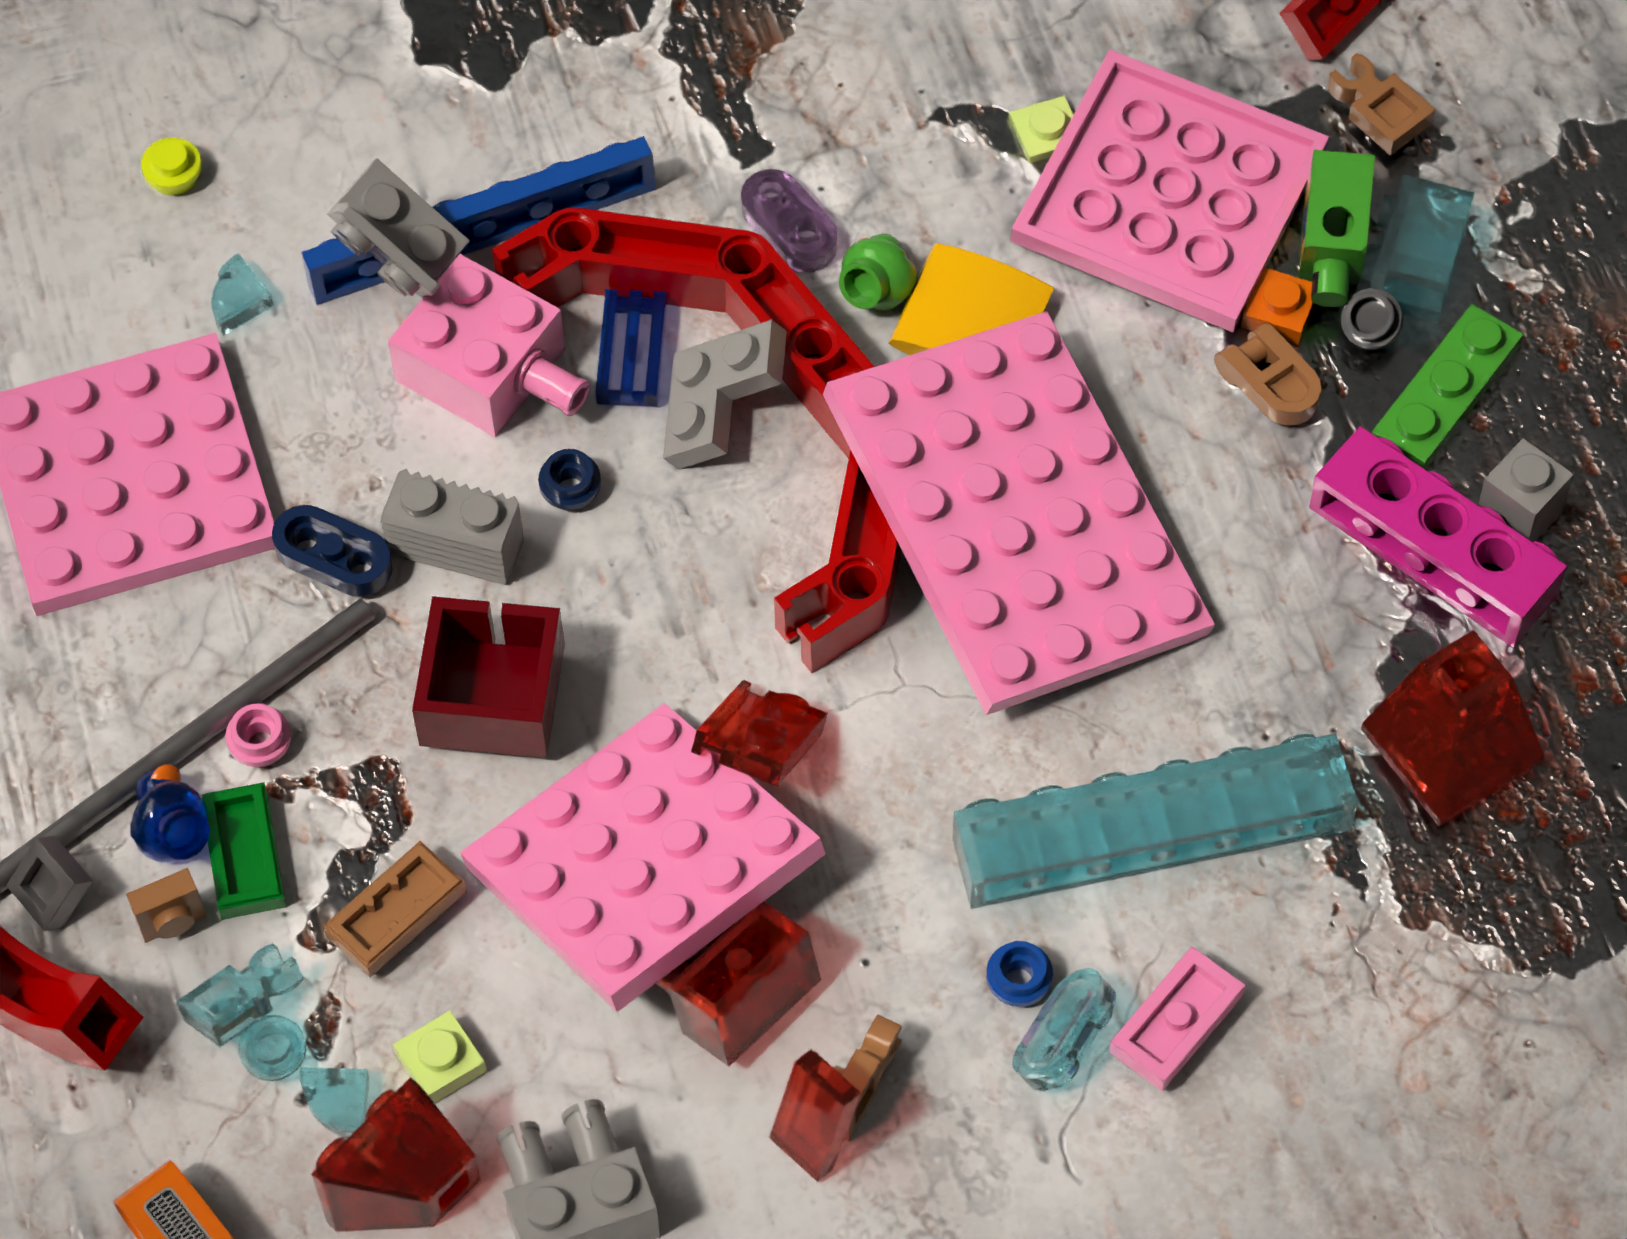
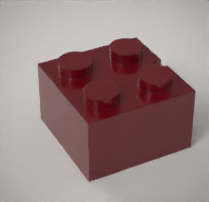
M432 596L412 708L419 746L547 758L565 648L560 608L502 603L501 620L505 645L495 644L496 638L489 601Z

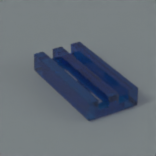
M605 289L595 391L596 404L658 407L667 311L666 292L654 291V298L642 297V291L630 290L629 297L618 296V290ZM618 313H626L627 325L621 389L611 390ZM641 314L652 315L646 386L645 391H634Z

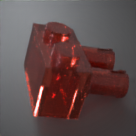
M762 902L706 945L709 948L694 962L687 959L654 984L671 996L682 1034L728 1067L821 981L809 932L766 902Z

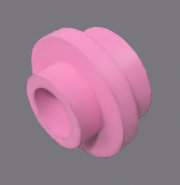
M250 704L237 711L230 720L226 729V743L229 752L238 762L251 767H263L278 761L287 752L291 743V730L286 717L277 709L265 704ZM257 733L270 735V738L262 743L251 744L248 742Z

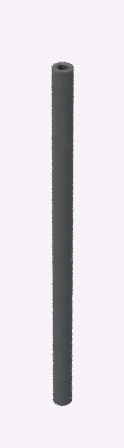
M359 598L0 861V894L8 889L7 883L36 838L55 835L64 847L155 781L156 779H151V776L158 767L164 764L177 765L226 729L230 720L241 708L250 704H260L374 620L375 615L369 605Z

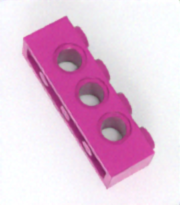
M1360 426L1315 475L1309 505L1311 510L1513 648L1559 595L1567 565L1559 561L1556 554L1548 546L1538 541H1530L1509 527L1496 511L1486 506L1476 505L1457 492L1444 476L1437 472H1428L1405 457L1400 448L1387 438L1376 437ZM1391 494L1400 500L1388 501L1378 495ZM1429 529H1443L1451 535L1439 536L1432 533ZM1480 564H1495L1502 568L1503 571H1490Z

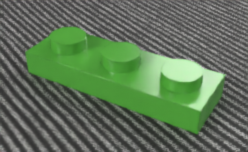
M1471 304L1376 425L1372 434L1376 437L1389 439L1400 448L1405 457L1426 470L1519 350L1524 334Z

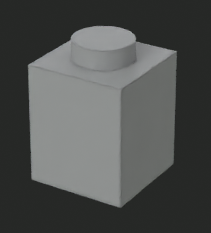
M1522 438L1484 479L1478 506H1486L1493 509L1504 519L1509 527L1528 540L1536 541L1563 512L1574 474Z

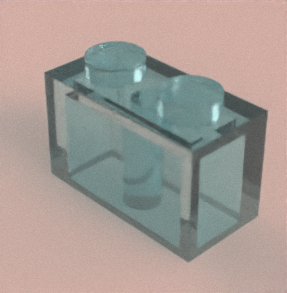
M1403 174L1397 197L1389 195L1384 197L1376 230L1385 232L1382 245L1370 243L1361 279L1371 281L1370 288L1381 289L1390 293L1398 301L1404 315L1438 323L1466 232L1475 192Z

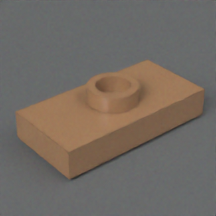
M420 840L323 925L325 936L371 978L467 892L466 884Z

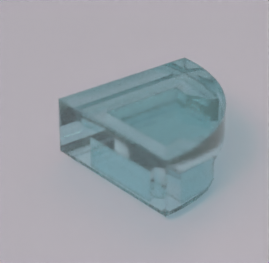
M239 253L230 258L221 267L218 273L219 278L212 293L211 308L216 326L223 336L274 304L269 290Z
M300 1067V1082L303 1094L311 1113L318 1122L339 1136L364 1141L370 1079L367 1069Z

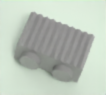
M407 468L398 472L381 515L380 523H382V529H384V540L388 544L390 555L505 585L510 579L524 542L519 502L515 496L506 499L503 493L494 496L491 490L482 493L479 487L472 490L469 489L467 484L458 487L455 480L446 484L443 477L434 481L431 474L422 478L419 471L410 475Z

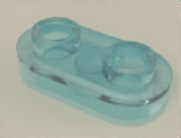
M1084 968L1064 978L1052 991L1016 1048L1012 1059L1013 1069L1033 1090L1046 1091L1068 1084L1077 1074L1080 1061L1095 1037L1110 1021L1116 1002V992L1098 971L1092 968Z

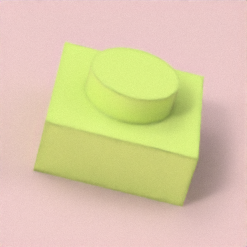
M1065 95L1009 112V119L1029 164L1051 157L1071 121L1073 113Z
M451 1010L393 1044L396 1057L429 1107L487 1072L485 1061Z

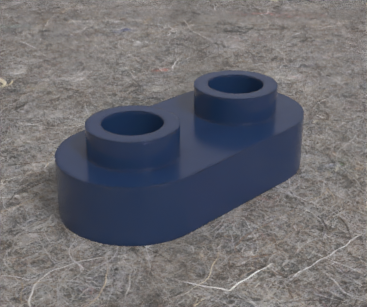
M299 505L283 512L274 523L272 539L280 562L287 568L340 592L356 597L368 596L381 590L388 583L392 575V560L386 541L377 533L316 506ZM305 540L316 542L309 549L297 548V545ZM360 564H366L371 567L363 573L351 572L355 566Z

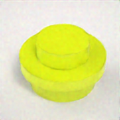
M176 137L164 138L154 142L145 150L141 159V170L144 179L150 186L165 195H180L190 190L195 185L202 169L198 149L191 142Z

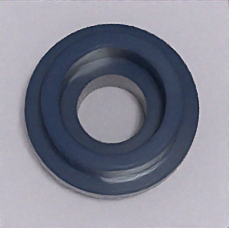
M576 449L559 450L553 453L541 467L538 476L539 489L543 498L556 508L564 510L582 508L591 503L600 491L601 474L599 467L593 459L582 451ZM566 479L580 481L579 484L574 486L560 485Z

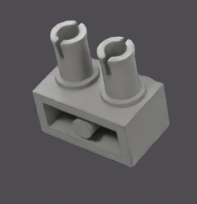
M591 1099L584 1101L588 1112L586 1116L591 1128L586 1127L578 1103L567 1108L562 1113L561 1118L567 1127L580 1164L579 1166L553 1173L537 1122L524 1121L519 1123L526 1150H521L513 1125L505 1128L497 1135V1143L502 1149L514 1184V1188L505 1190L503 1193L515 1239H656L660 1237L657 1207L636 1149L632 1147L623 1151L618 1150L605 1114L604 1104L601 1100Z

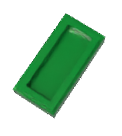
M265 782L200 794L221 920L285 908L286 901Z

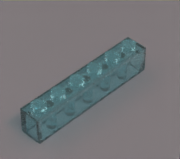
M1336 733L1316 737L1313 734H1299L1284 740L1280 745L1257 750L1246 746L1235 747L1224 751L1217 758L1190 763L1184 759L1171 760L1149 772L1129 776L1122 772L1107 773L1097 777L1090 784L1065 789L1058 785H1048L1032 791L1026 797L1001 802L995 798L976 800L968 804L964 809L954 811L952 840L970 909L1348 832L1351 831L1358 802Z

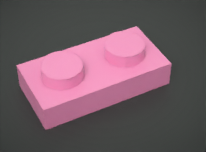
M1191 946L1111 1040L1109 1053L1163 1092L1243 997L1245 984Z

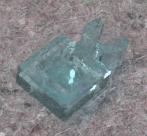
M272 943L258 950L251 957L249 966L239 972L231 965H228L177 1000L176 1003L184 1022L215 1045L221 1047L231 1039L245 1033L251 1025L273 1011L269 1000L271 996L283 995L294 990L302 983L304 978L296 959L290 957L283 962L278 947Z

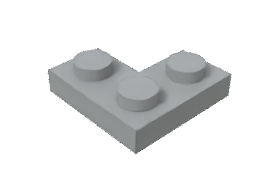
M769 320L674 353L663 454L664 460L679 470L727 454L732 400L782 384L787 333L785 329L773 320Z

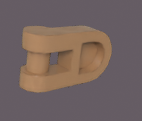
M1268 323L1261 324L1248 333V341L1239 347L1229 345L1215 354L1214 362L1216 368L1224 380L1231 385H1237L1255 406L1273 422L1282 425H1298L1308 421L1316 413L1322 390L1320 378L1315 370L1272 325ZM1261 361L1271 364L1263 371H1260L1256 366Z

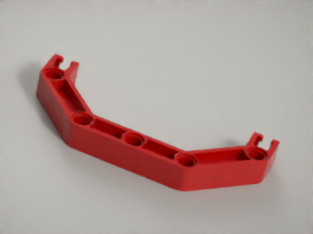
M565 208L549 215L492 249L496 274L557 308L585 293L724 312L729 315L740 330L769 320H773L785 329L787 333L782 380L846 455L848 464L829 563L774 597L775 629L787 643L798 638V634L801 636V661L811 673H814L877 633L885 625L890 613L901 548L823 396L827 382L875 366L764 237L748 230L585 208ZM572 248H580L578 251H567ZM739 271L751 272L749 274H737ZM810 354H818L824 357H821L819 359H809L805 356H808ZM852 591H863L870 594V596L863 599H853L847 597L846 594ZM822 614L830 615L827 620L815 629L807 623Z

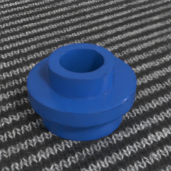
M1014 941L1001 946L992 954L987 964L986 980L990 991L998 1000L1007 1005L1025 1007L1039 1002L1049 992L1053 980V967L1049 957L1042 949L1026 941ZM1021 969L1030 974L1031 980L1024 984H1017L1011 982L1007 975L1013 970Z

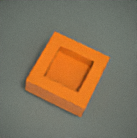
M1265 267L1243 312L1241 328L1252 331L1261 324L1268 323L1288 343L1299 346L1315 303L1311 301L1312 282Z

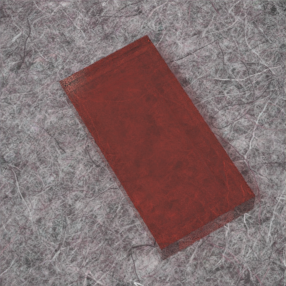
M810 1049L794 1062L769 1139L818 1182L834 1169L859 1100L860 1091L817 1052Z

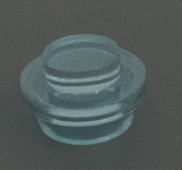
M280 1015L264 1016L250 1023L243 1031L238 1044V1052L244 1068L252 1076L265 1081H280L291 1076L302 1065L307 1050L306 1040L301 1028L293 1020Z

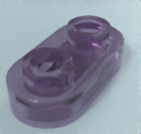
M766 169L754 173L744 182L741 189V210L745 221L757 234H760L773 246L792 270L802 273L816 272L824 269L833 261L837 253L836 226L794 177L781 170ZM777 193L779 195L775 197H766L763 194ZM803 231L815 233L812 237H802L798 234Z

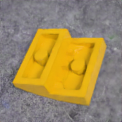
M935 243L929 252L916 285L908 298L888 344L910 356L1043 313L1054 287L995 259L957 247Z

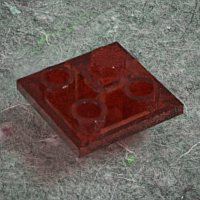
M1474 630L1421 661L1361 725L1363 733L1438 826L1539 765L1544 759L1543 751L1514 678Z
M411 1077L397 1091L389 1089L377 1097L366 1112L365 1122L347 1139L340 1137L331 1142L318 1157L315 1164L316 1169L311 1173L326 1222L336 1232L434 1227L481 1180L474 1152L423 1088Z

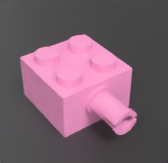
M462 254L456 257L437 280L440 288L433 296H424L388 340L395 381L494 437L497 436L530 393L560 409L565 415L573 416L584 404L590 390V386H588L589 381L579 378L554 364L565 350L561 309Z

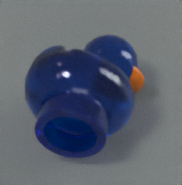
M164 764L157 769L145 773L140 778L136 787V795L139 802L130 823V837L134 839L138 850L145 857L157 862L171 863L196 856L207 844L210 834L208 811L202 795L193 786L181 782L180 771L172 764Z

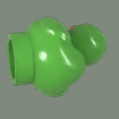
M884 233L872 236L871 238H863L854 243L844 255L841 264L842 271L839 276L841 293L851 305L860 309L873 308L879 311L891 310L903 303L917 282L916 267L906 257V252L903 250L901 243L895 237Z

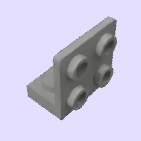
M378 158L374 159L327 213L337 223L330 232L356 255L359 256L360 253L365 255L367 252H370L383 264L377 272L378 275L404 297L407 294L412 297L415 293L418 296H433L440 288V285L435 280L470 241Z

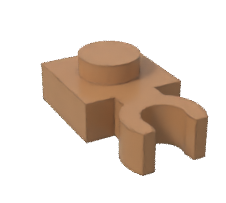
M1356 53L1352 56L1349 70L1358 79H1345L1336 70L1329 74L1327 88L1330 94L1341 102L1353 103L1350 108L1349 120L1390 156L1433 124L1436 109L1395 73L1381 82L1374 76L1375 69L1372 62L1361 54Z
M878 1014L872 1022L860 1050L856 1048L846 1068L844 1069L838 1065L833 1068L823 1086L819 1099L821 1103L825 1104L826 1131L850 1142L880 1087V1078L883 1072L890 1065L901 1045L902 1039L898 1038L902 1025Z

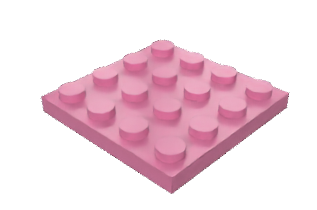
M1109 49L1015 221L1011 231L1010 242L1234 333L1264 268H1267L1305 193L1313 150L1326 151L1329 136Z
M216 333L0 392V488L36 616L275 549L272 539L273 517Z
M665 703L460 852L466 868L616 1012L620 1011L826 855L821 838Z

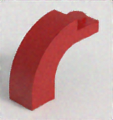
M0 926V1025L59 1058L80 1066L105 1071L144 1017L100 976L78 973L58 966L26 947Z

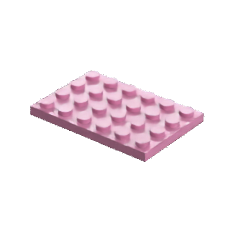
M1047 311L827 382L823 396L986 715L1209 636L1215 623Z

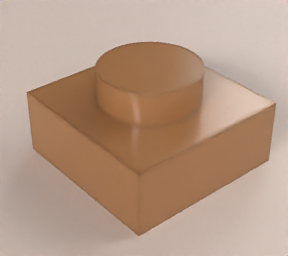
M188 868L126 893L135 921L145 943L158 937L167 939L179 936L188 931L194 922L206 917L198 889Z

